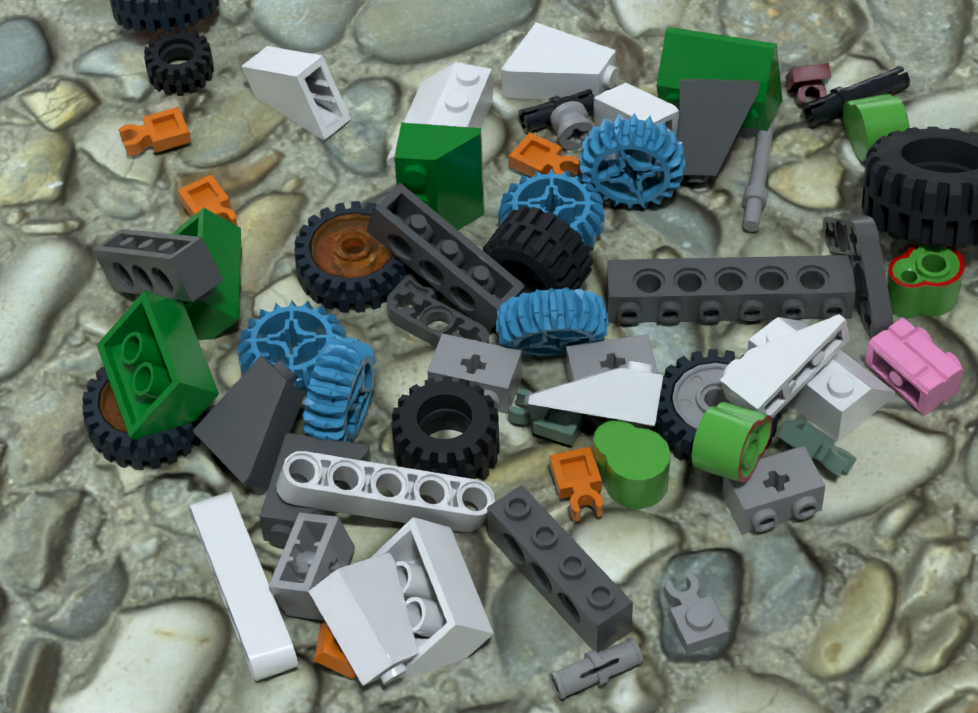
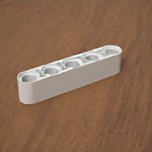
M307 451L294 452L285 459L276 483L279 496L285 502L293 505L407 523L415 517L451 527L453 531L459 532L478 530L487 518V507L495 502L492 489L485 482L476 479ZM290 474H301L307 478L308 482H296ZM341 480L346 482L351 487V490L338 488L334 481ZM384 487L389 489L394 497L383 496L377 488ZM420 494L431 496L437 504L426 503L422 500ZM462 501L473 503L479 511L469 510Z
M231 491L189 505L196 532L254 681L298 667L292 641L274 596L268 587V581Z

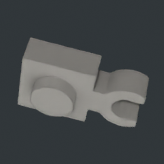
M687 574L686 585L688 590L684 592L677 591L671 580L665 581V598L673 606V608H670L669 619L686 654L728 641L729 630L712 595L699 599V581L694 574Z

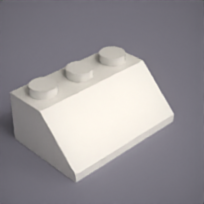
M455 62L425 79L420 84L404 123L482 128L493 102L492 69ZM398 136L386 160L387 166L395 167L394 155Z
M777 317L749 339L748 350L806 328L809 325L804 321ZM839 350L788 404L838 443L895 396V391L842 350Z
M413 517L372 556L375 557L390 552L395 560L419 652L418 655L404 664L407 672L399 678H409L463 661L494 634L451 527Z

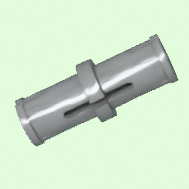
M630 637L626 641L598 653L595 650L585 653L584 659L558 671L550 672L549 679L554 692L561 700L591 685L596 684L600 687L607 684L609 677L636 665L643 664V656L634 638ZM609 661H612L611 663H609V664H607V665H605V666H603V667H600V668L595 669V670H593V671H591V672H589V673H587V674H584V675L580 676V675H581L582 673H584V672H587V671H589V670H591V669H594V668H597V667H599V666H602V665H604L605 663H607V662H609Z

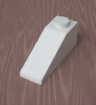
M839 314L748 350L741 359L733 360L723 372L720 382L726 399L737 406L768 414L773 418L849 341L850 336L846 319Z
M628 361L627 369H610L525 396L524 404L655 426L663 375L652 373L653 365Z

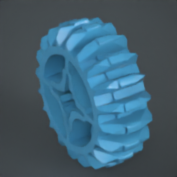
M634 113L630 119H624L618 114L614 122L604 118L600 127L592 126L589 136H586L582 142L579 165L582 181L593 183L594 192L600 193L602 201L610 198L614 207L619 203H625L629 209L634 204H640L646 209L650 201L660 205L664 196L672 197L675 188L680 187L686 159L684 158L683 142L678 141L676 131H667L665 122L653 124L651 115L645 120H639Z
M552 168L548 174L544 175L536 170L533 178L522 175L519 184L510 183L508 193H504L501 199L500 210L498 211L500 225L514 209L518 210L520 207L532 209L536 207L540 208L543 212L547 213L549 211L555 214L562 221L565 220L574 231H577L582 236L581 240L588 245L589 249H593L596 239H600L603 232L605 210H603V201L600 193L594 192L593 183L583 182L582 175L571 178L568 170L561 175L555 174Z
M551 287L549 290L542 291L536 289L532 293H522L519 297H511L507 302L500 305V309L497 311L498 320H496V332L499 334V342L503 347L522 350V355L525 357L535 355L538 358L541 356L554 357L555 355H566V346L604 341V337L608 335L607 326H609L608 312L602 297L597 296L596 293L591 291L585 292L580 288L569 290L567 287L563 289H553Z
M291 300L288 307L281 308L275 303L274 311L268 312L261 309L259 319H249L247 329L241 330L240 343H238L237 348L241 372L244 374L260 356H263L274 365L281 360L297 374L298 378L294 383L307 395V386L310 383L311 372L314 370L316 358L320 356L321 349L331 338L336 336L341 338L347 337L343 325L339 324L335 314H327L324 306L313 310V306H311L309 301L302 307L296 306L294 301Z
M336 336L331 338L321 349L320 356L316 358L314 370L311 372L310 383L307 386V396L304 401L305 411L303 419L305 422L303 428L306 436L325 441L338 440L352 443L359 436V431L364 425L366 415H368L369 404L372 401V390L375 386L373 383L376 374L374 368L376 360L373 349L369 347V344L359 342V339L351 337L341 338Z

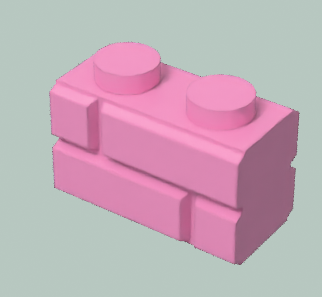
M901 318L889 326L887 331L883 330L871 338L868 343L865 364L922 415H927L936 409L941 402H946L959 391L964 371L960 361L951 352L944 353L938 348L924 328H915L906 319Z

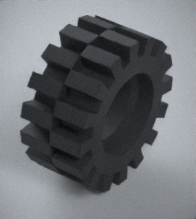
M187 28L181 29L180 33H175V29H171L168 32L169 35L165 36L161 32L157 34L158 41L151 39L148 42L149 47L144 49V60L151 86L154 85L157 91L160 92L164 88L166 95L171 96L174 90L177 92V96H184L183 90H189V93L192 94L196 92L195 86L203 89L206 86L205 80L211 81L214 66L209 42L207 43V38L204 35L199 37L198 31L193 30L188 34ZM176 60H189L181 64H169Z

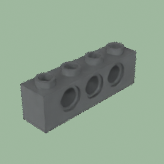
M401 183L375 207L366 231L469 317L482 324L490 333L496 327V320H498L497 311L500 309V305L507 302L511 297H519L525 285Z
M122 229L92 249L111 287L115 291L142 294L145 290L173 300L198 303L208 298L213 293L212 288L224 280L202 237Z
M522 485L487 507L488 537L592 650H595L597 653L603 651L632 632L633 602Z

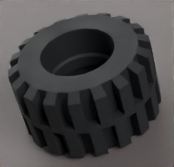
M520 207L518 210L514 209L483 247V251L525 285L522 293H532L536 289L541 291L549 290L551 287L553 289L567 287L569 290H576L582 286L592 271L593 259L589 255L590 249L588 245L581 240L582 236L577 231H574L565 220L562 221L555 214L549 211L547 213L543 212L540 208L536 207L532 209Z
M442 377L443 381L435 382L433 378L424 380L425 385L422 387L415 384L409 388V396L402 394L398 399V407L393 409L391 422L395 460L398 467L470 479L479 478L481 480H484L489 475V468L495 467L498 461L497 454L500 452L499 417L497 408H494V400L490 395L484 396V389L479 385L470 387L469 380L462 378L458 382H454L452 377ZM442 430H454L462 433L457 437L449 439H438L430 436Z

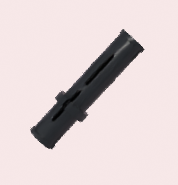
M897 66L894 69L845 88L841 86L833 88L828 95L804 103L802 105L803 117L805 120L813 117L807 122L810 126L817 125L835 116L843 117V105L846 101L888 93L892 94L907 89L910 86L909 75L907 72L898 75L905 68Z

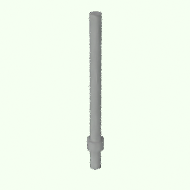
M778 59L781 80L783 62ZM775 117L768 131L758 130L750 184L744 191L743 205L746 210L743 227L750 232L759 229L761 210L766 207L768 191L765 188Z

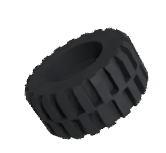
M928 126L927 129L913 127L907 128L903 132L897 130L890 132L887 137H880L866 154L861 206L865 216L873 218L877 230L881 233L887 232L889 237L896 240H907L909 244L918 246L925 244L931 245V248L942 249L943 246H953L954 249L965 248L967 245L978 246V133L973 131L970 133L964 132L958 128L939 129V127Z

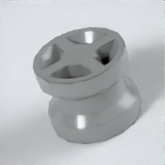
M570 101L559 105L550 116V122L553 129L557 132L559 143L568 150L581 148L582 142L586 136H589V132L592 126H594L591 120L588 119V112L585 106L577 101Z

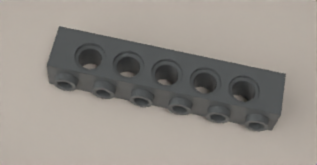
M850 255L607 260L609 323L752 322L757 320H774L777 317L799 320L829 319L839 314L844 318H852L856 289Z

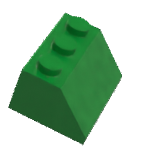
M667 28L656 84L658 98L676 106L679 110L680 78L758 80L760 82L759 92L741 127L768 131L783 100L777 44L680 28Z
M401 122L394 155L396 185L399 183L404 185L457 230L483 216L485 202L481 128Z
M203 207L172 234L202 237L224 279L213 287V293L201 302L190 303L176 300L184 303L197 339L210 340L217 337L227 328L234 326L239 318L240 257L242 247L241 228Z
M144 290L97 344L129 438L140 439L194 422L219 395L183 302Z

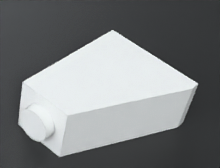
M536 22L501 68L502 96L517 99H549L558 95L562 98L590 88L592 94L596 97L606 91L607 88H613L617 81L619 68L615 67L616 50Z
M267 46L241 66L257 99L320 139L326 140L351 119L322 55Z
M628 83L621 84L611 90H606L594 97V125L600 127L604 118L614 122L618 114L624 119H630L635 113L639 120H645L651 115L655 125L665 122L667 131H676V136L678 137L679 110L676 106Z
M390 552L339 568L308 591L363 686L378 679H381L383 685L407 672L404 664L418 655L419 652L395 560Z

